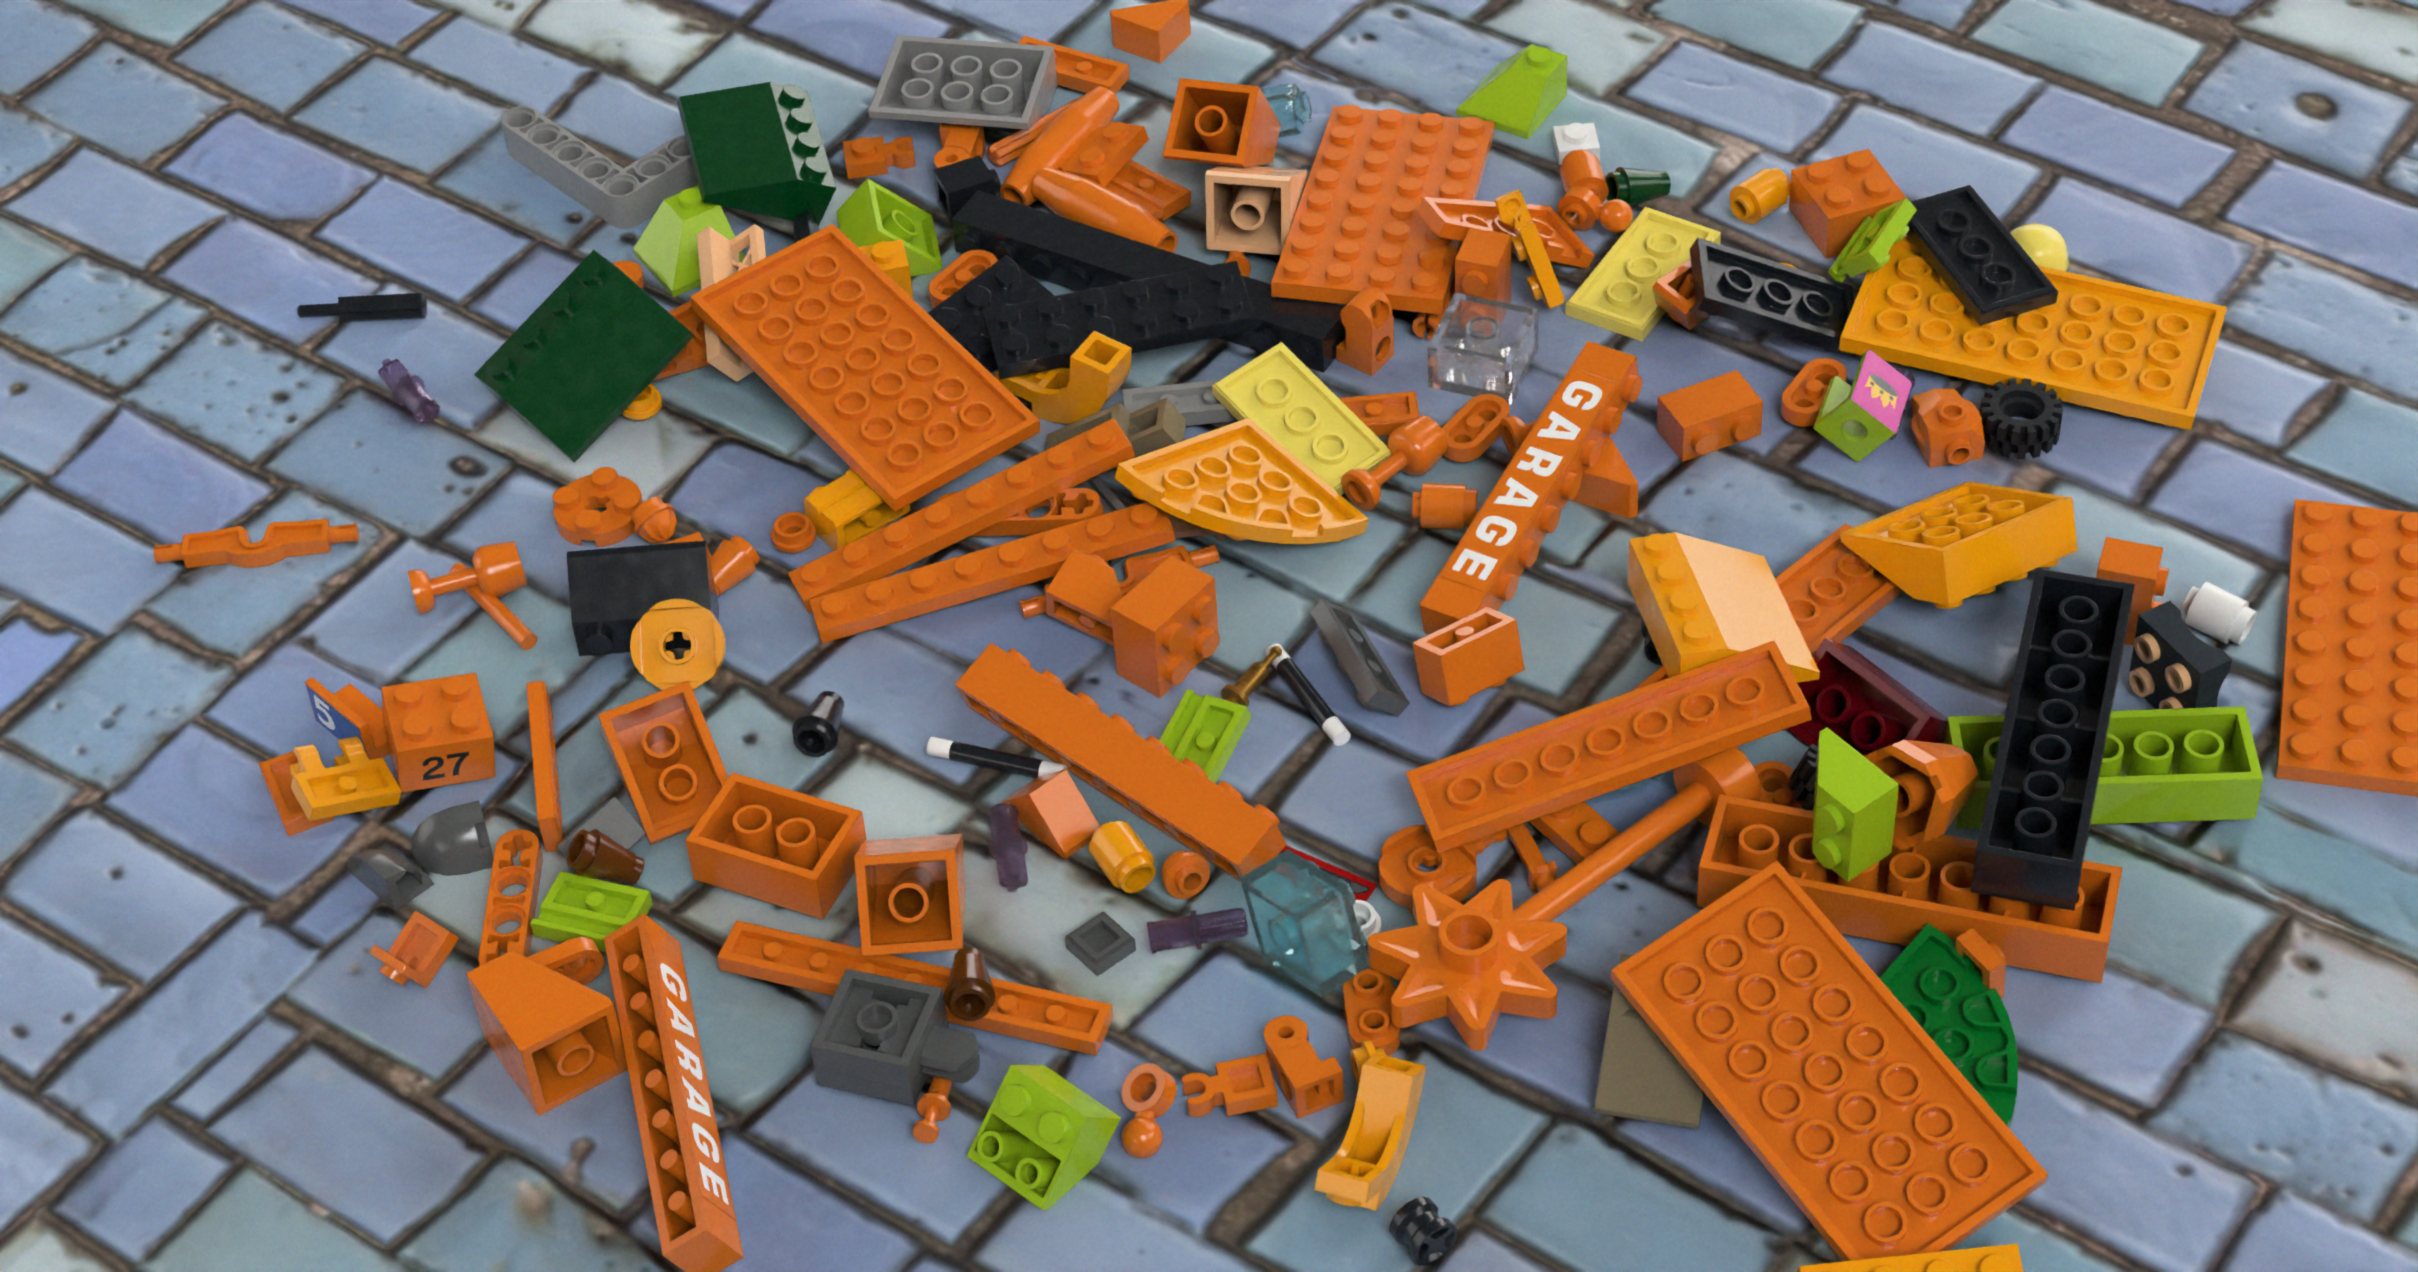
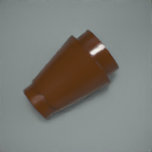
M584 829L580 830L572 840L567 854V865L575 868L577 875L626 883L631 886L637 883L644 868L643 858L636 856L597 829L591 832Z
M971 947L963 948L955 954L944 994L945 1004L951 1013L964 1021H975L983 1018L995 1002V991L984 961V955L980 950Z

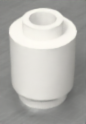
M2205 582L2200 589L2193 586L2181 607V611L2187 614L2185 618L2186 625L2225 644L2232 641L2241 645L2250 633L2257 617V611L2249 608L2248 601L2209 582Z

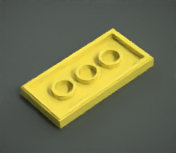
M1644 207L1566 302L1565 315L1643 342L1666 313L1665 310L1656 304L1653 292L1655 282L1691 258L1690 248L1697 237L1720 244L1721 232Z
M1282 342L1212 385V395L1238 421L1246 418L1252 420L1340 495L1345 493L1341 478L1346 472L1352 469H1363L1370 472L1391 455L1387 445Z

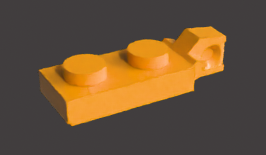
M1517 189L1494 199L1499 220L1513 226L1516 236L1511 237V244L1520 262L1527 260L1532 275L1526 277V281L1534 300L1542 299L1543 303L1550 309L1563 304L1565 298L1521 191Z

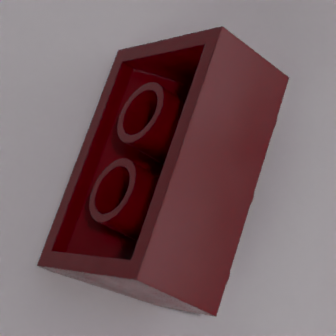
M1824 638L1813 655V659L1820 671L1819 680L1797 683L1810 707L1812 720L1787 728L1789 731L1811 746L1819 742V732L1828 727L1863 756L1902 740L1944 744L1947 718L1854 648Z

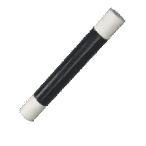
M1278 643L1269 646L1265 652L1266 657L1269 655L1272 647L1279 646L1282 649V655L1277 657L1271 664L1336 746L1346 744L1351 734L1284 648Z
M933 736L930 737L927 744V754L930 756L1032 778L1065 769L1068 771L1067 766L1063 764Z

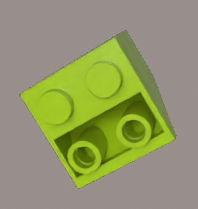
M1010 1065L966 1156L1041 1210H1048L1100 1162L1121 1117L1045 1065Z

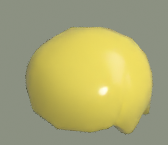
M2029 223L2010 232L2036 265L2062 271L2067 270L2069 266L2067 246L2057 230L2044 224Z

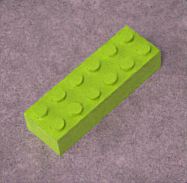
M2245 706L2112 711L2091 825L2255 819L2263 776ZM2005 715L1947 717L1944 744L1955 745L1971 754L1979 773L1974 792L1954 819L1956 829L1981 828Z

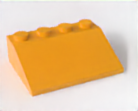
M1970 481L1840 533L1841 542L1913 599L1933 602L1934 606L1939 609L1959 607L1963 604V599L1973 595L1994 592L1996 590L1995 586L2005 581L2024 579L2028 576L2027 572L2036 568L2055 566L2059 563V558L2078 551L2072 497Z
M1676 532L1656 533L1645 537L1629 539L1628 586L1661 662L1665 666L1668 678L1775 640L1797 683L1819 680L1820 671L1764 556Z

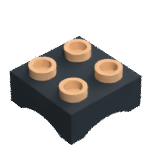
M2167 601L2138 616L2128 683L2138 696L2143 697L2155 709L2217 707L2219 690L2230 672L2232 659L2222 649L2213 647L2197 638L2184 624L2181 611L2171 601Z

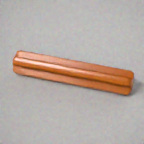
M1079 98L1041 117L1029 130L1019 129L989 145L987 151L991 163L993 162L997 167H1002L1019 158L1023 150L1063 109Z

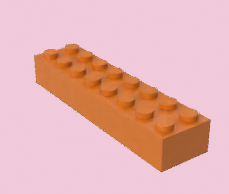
M1719 794L1699 864L1697 907H1707L1778 860L1841 934L1908 946L1928 923L1950 937L1955 943L1958 936L1973 928L1986 942L1992 941L2001 949L2008 966L2102 983L2122 867L2084 861L2075 911L1971 892L1978 841L1940 835L1932 840L1919 843L1902 851L1893 846L1891 854L1851 881L1846 882L1832 869L1822 866L1815 855L1812 854L1813 811Z

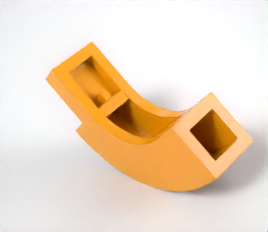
M1093 331L1070 356V368L1061 367L999 379L998 371H996L995 378L1012 394L1031 402L1032 413L1038 418L1055 423L1072 424L1099 412L1122 386L1130 371L1132 348Z
M1376 1053L1363 1063L1356 1102L1348 1130L1337 1153L1318 1169L1314 1190L1326 1193V1198L1335 1203L1346 1206H1359L1377 1211L1387 1197L1403 1161L1420 1102L1426 1065Z

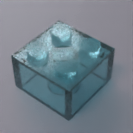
M1290 850L1284 851L1240 878L1263 960L1320 997L1369 967L1364 949L1366 937L1357 923L1353 908L1355 896L1350 886L1343 879H1336L1321 870L1313 861H1306Z

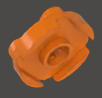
M610 467L598 468L591 475L579 478L567 486L558 488L553 493V514L557 530L565 540L575 545L582 546L581 540L595 541L596 547L619 543L635 532V524L631 519V514L643 503L641 491L630 479L618 476L615 469ZM596 508H606V510L599 512Z
M1426 824L1403 828L1391 835L1383 844L1381 858L1378 862L1380 886L1392 901L1407 907L1412 915V889L1418 884H1427L1458 902L1463 901L1477 886L1476 851L1471 842L1437 853L1429 831H1426ZM1424 864L1427 867L1437 865L1438 867L1434 871L1423 872L1419 870L1418 865Z

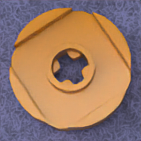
M669 599L656 603L637 622L631 635L630 651L637 670L654 686L664 690L689 680L692 690H695L716 677L724 661L726 639L721 624L711 610L694 601ZM682 632L683 639L690 640L691 649L684 651V658L677 660L675 653L666 651L665 646L666 642L673 641L674 633Z

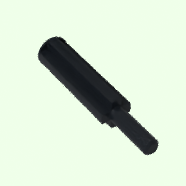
M424 293L338 297V303L299 305L297 314L300 318L339 316L340 322L426 318L427 300Z

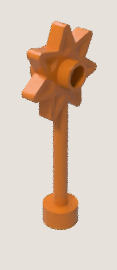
M1734 747L1674 769L1673 780L1677 794L1514 910L1511 884L1505 879L1493 881L1464 905L1427 884L1414 886L1412 889V913L1415 926L1374 933L1367 940L1369 966L1400 981L1391 997L1392 1024L1398 1028H1406L1437 1018L1447 1017L1467 1046L1472 1050L1480 1051L1487 1047L1500 1013L1540 1019L1555 1017L1557 1014L1558 990L1542 970L1565 956L1567 950V927L1562 923L1552 921L1695 818L1710 827L1719 794L1759 801L1761 797V784L1752 763L1740 749Z

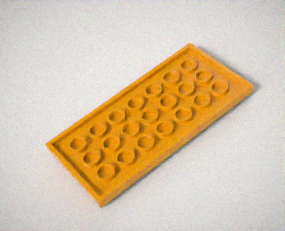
M1904 236L1891 247L1888 252L1891 257L1882 268L1873 273L1867 270L1840 337V351L1863 356L1866 351L1871 350L1884 361L1985 383L1990 386H1994L1995 383L2000 381L2004 386H2007L2008 379L2016 378L2017 384H2023V379H2031V386L2036 387L2039 382L2046 384L2045 392L2053 389L2057 393L2056 399L2061 398L2064 402L2156 422L2169 427L2191 430L2224 323L2227 307L2037 265L2058 290L2056 303L1979 326L1910 238Z

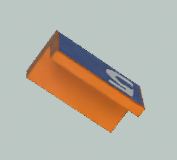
M313 677L305 681L314 716L318 723L338 739L357 736L361 740L369 760L385 758L390 754L384 728L383 710L351 683L332 694Z

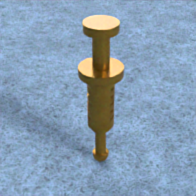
M1279 646L1272 647L1269 655L1262 662L1253 663L1235 685L1227 684L1221 690L1222 698L1248 707V697L1268 676L1269 665L1282 655V649Z

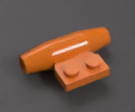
M1097 86L1063 109L1023 150L1001 185L1000 195L1002 198L1026 206L1032 205L1038 200L1032 194L1033 180L1037 173L1045 167L1089 178L1106 186L1149 140L1145 127L1123 122H1111L1119 110V101L1112 91L1105 87Z
M1129 160L1106 186L1089 178L1051 167L1041 169L1032 183L1033 196L1056 215L1172 253L1176 250L1178 237L1176 233L1161 221H1165L1191 205V191L1132 160Z

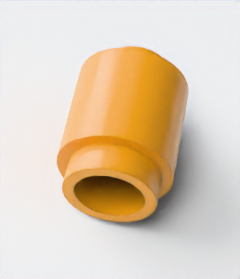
M1778 168L1762 169L1735 186L1729 196L1733 214L1745 223L1756 224L1785 205L1790 196L1791 182L1788 176Z
M1125 821L1105 823L1096 829L1089 843L1088 850L1113 886L1123 889L1126 893H1135L1147 887L1156 875L1154 857L1132 827Z

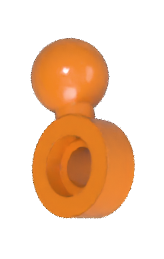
M1581 186L1570 188L1560 199L1557 207L1562 220L1569 227L1580 231L1589 230L1597 221H1600L1607 231L1619 233L1625 231L1633 220V211L1627 202L1621 199H1612L1603 205L1594 192Z
M1144 1063L1135 1067L1127 1075L1121 1091L1124 1105L1135 1113V1117L1122 1130L1121 1142L1129 1155L1140 1159L1149 1158L1159 1151L1163 1142V1133L1158 1123L1155 1122V1118L1163 1115L1171 1107L1176 1096V1082L1173 1076L1156 1064Z

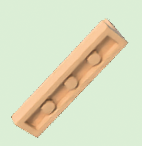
M756 224L731 240H728L710 226L697 234L701 290L766 258L764 231ZM750 246L744 260L740 263L739 252ZM704 322L707 362L736 382L752 373L753 370Z

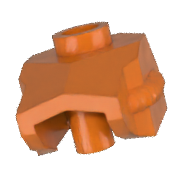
M1931 389L1912 396L1913 417L1911 429L1929 468L1949 464L1961 465L1970 460L1983 458L1985 440L1982 417L1972 402L1962 398L1955 389Z

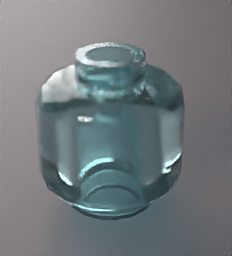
M1294 83L1260 88L1281 124L1278 138L1301 134L1306 123H1310L1312 117L1311 103L1307 92L1301 91Z

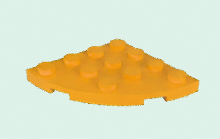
M1249 418L1119 463L1114 477L1129 489L1136 498L1147 501L1159 509L1189 523L1226 534L1229 538L1238 541L1249 539L1280 544L1340 542L1343 539L1364 534L1369 521L1364 514Z

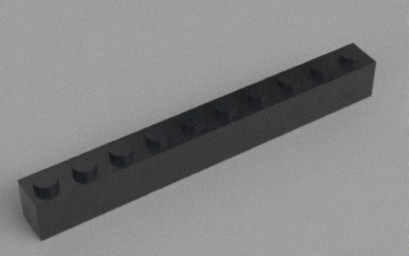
M979 190L952 218L956 252L963 254L970 250H985L994 254L998 261L1007 255L1032 277L1074 291L1212 266ZM1242 275L1256 317V330L1217 338L1262 353L1282 342L1308 368L1324 373L1336 358V346L1346 338V328L1340 316L1343 308L1327 302L1271 297V284Z

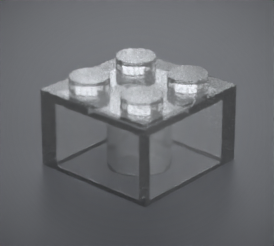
M1455 292L1427 347L1428 387L1473 397L1481 394H1494L1504 398L1508 404L1512 405L1538 350L1539 309Z

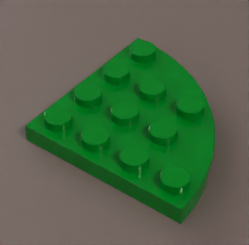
M1928 923L1879 979L2007 1127L2010 1128L2017 1099L2018 1055L2009 1015L1995 988L1988 989L1982 983V975L1975 968V963L1966 954L1961 956L1955 950L1956 943Z

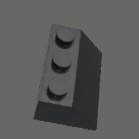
M706 541L567 552L571 619L579 656L631 652L630 641L634 627L652 606L661 601L669 599L694 601L711 610L719 621V604ZM682 632L674 633L673 641L666 642L665 647L666 649L691 647L690 640L683 639Z

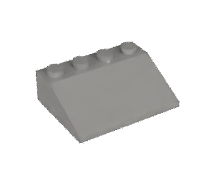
M897 35L868 110L869 118L1029 130L1050 110L1058 86L1054 46Z

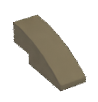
M1167 397L1133 413H1129L1119 402L1048 434L1045 450L1114 418L1132 444L1136 458L1184 441L1186 419Z

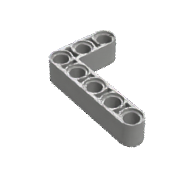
M513 107L503 113L501 117L508 153L513 159L616 228L628 229L640 225L654 216L664 199L698 185L685 135L671 139L627 167L622 168L531 107Z

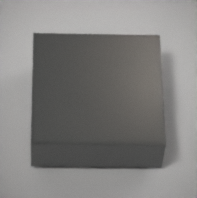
M1104 911L1065 936L1066 949L1097 977L1136 951L1135 939Z

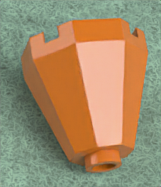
M1902 740L1864 756L1899 784L1893 846L1901 851L1943 835L1974 792L1979 775L1971 754L1951 744Z

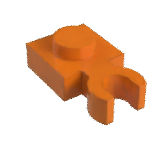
M883 136L873 138L861 137L856 140L843 141L848 179L888 174L887 167L889 166L902 169L916 166L912 137H899L891 143H884Z
M1266 1053L1215 1063V1076L1209 1077L1203 1073H1190L1182 1077L1184 1095L1202 1094L1187 1098L1188 1113L1192 1117L1207 1115L1215 1106L1224 1105L1227 1116L1278 1106L1277 1091Z

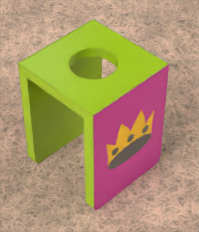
M1868 350L1861 358L1852 387L1838 376L1830 380L1813 429L1858 463L1896 434L1912 383L1877 354Z

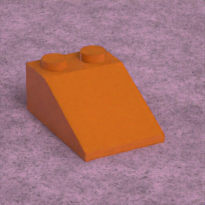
M688 680L598 714L601 732L642 828L646 832L650 845L692 830L729 778Z

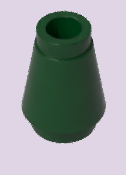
M1618 167L1615 172H1610L1606 176L1609 189L1607 200L1621 199L1627 202L1630 207L1666 196L1670 192L1671 183L1666 171Z

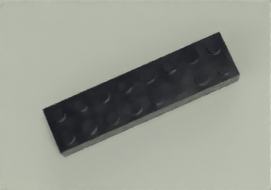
M2036 568L1976 848L1971 892L2075 911L2135 584Z

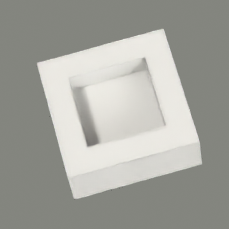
M1572 123L1563 126H1553V142L1559 165H1562V161L1568 153L1579 149L1589 151L1600 161V145L1594 123Z

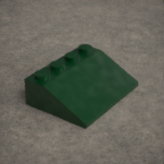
M765 82L679 97L677 105L702 202L794 221V218L800 216V213L811 209L819 226L836 190V185L807 90H803L793 84L781 85Z
M593 250L474 375L502 405L575 463L690 342L694 335L624 272Z

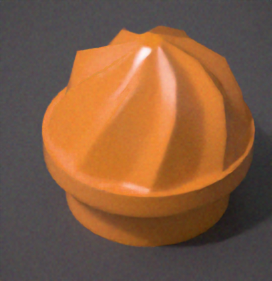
M658 496L644 501L631 514V519L635 524V533L650 543L665 542L675 533L677 519L674 508L670 503H664Z

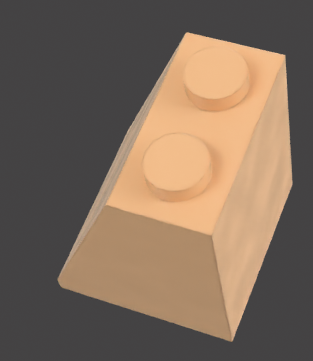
M1226 165L1207 170L1205 173L1207 249L1281 255L1307 182V170L1258 166L1244 168Z

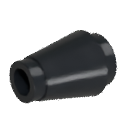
M832 691L820 693L815 701L794 722L792 727L793 741L797 749L803 754L811 757H820L836 747L844 709V701L840 695Z

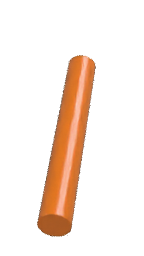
M456 563L451 567L449 574L468 568L463 563ZM479 585L464 588L522 649L529 650L534 647L537 642L536 635L496 596L484 594Z

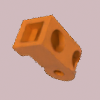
M941 123L939 131L942 150L938 151L934 156L935 169L979 155L983 160L986 152L983 126Z
M1369 286L1365 287L1341 310L1340 316L1346 328V338L1336 346V360L1372 376L1394 355V319L1391 302L1381 290Z
M1289 1015L1279 1016L1270 1020L1263 1032L1267 1046L1266 1056L1272 1076L1297 1119L1344 1102L1343 1070L1335 1057L1323 1061L1319 1059L1309 1043V1031L1306 1023L1300 1018Z

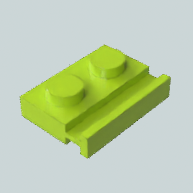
M1904 198L1879 210L1873 219L1870 215L1865 217L1828 270V273L1836 281L1842 283L1847 275L1852 278L1867 270L1873 273L1882 268L1891 257L1888 253L1891 247L1908 233L1909 227L1907 224L1917 211L1914 205L1907 198Z
M1187 689L1159 741L1170 750L1171 756L1181 762L1184 758L1192 760L1203 769L1209 780L1217 783L1252 716L1247 706L1207 694L1204 697L1199 696L1193 690Z
M560 871L540 905L541 912L538 918H533L530 923L533 936L557 942H564L576 937H588L595 941L601 952H606L604 937L644 913L647 915L653 905L651 893L644 889Z

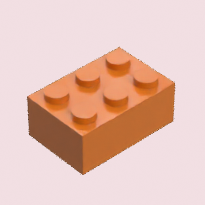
M732 772L685 839L694 880L824 920L854 874V856L867 838L863 814L860 810Z

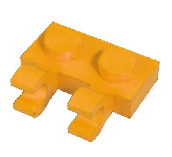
M357 736L339 739L338 744L343 755L335 756V766L329 768L324 767L319 753L313 744L294 747L293 752L299 763L290 765L289 769L293 777L290 788L309 821L399 803L402 790L383 758L369 760L363 744Z

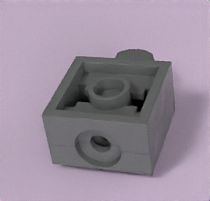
M846 969L810 1045L817 1084L819 1086L913 1106L927 1076L966 1083L976 1075L980 1067L978 1043L975 1034L951 1029L948 1026L943 988Z

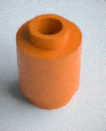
M1582 149L1574 150L1564 157L1560 167V177L1565 192L1575 186L1585 187L1594 192L1599 197L1601 203H1603L1608 196L1609 189L1599 159L1589 151Z
M1423 483L1421 492H1413L1412 519H1420L1421 528L1465 530V526H1470L1477 515L1478 490L1467 489V486L1464 484Z

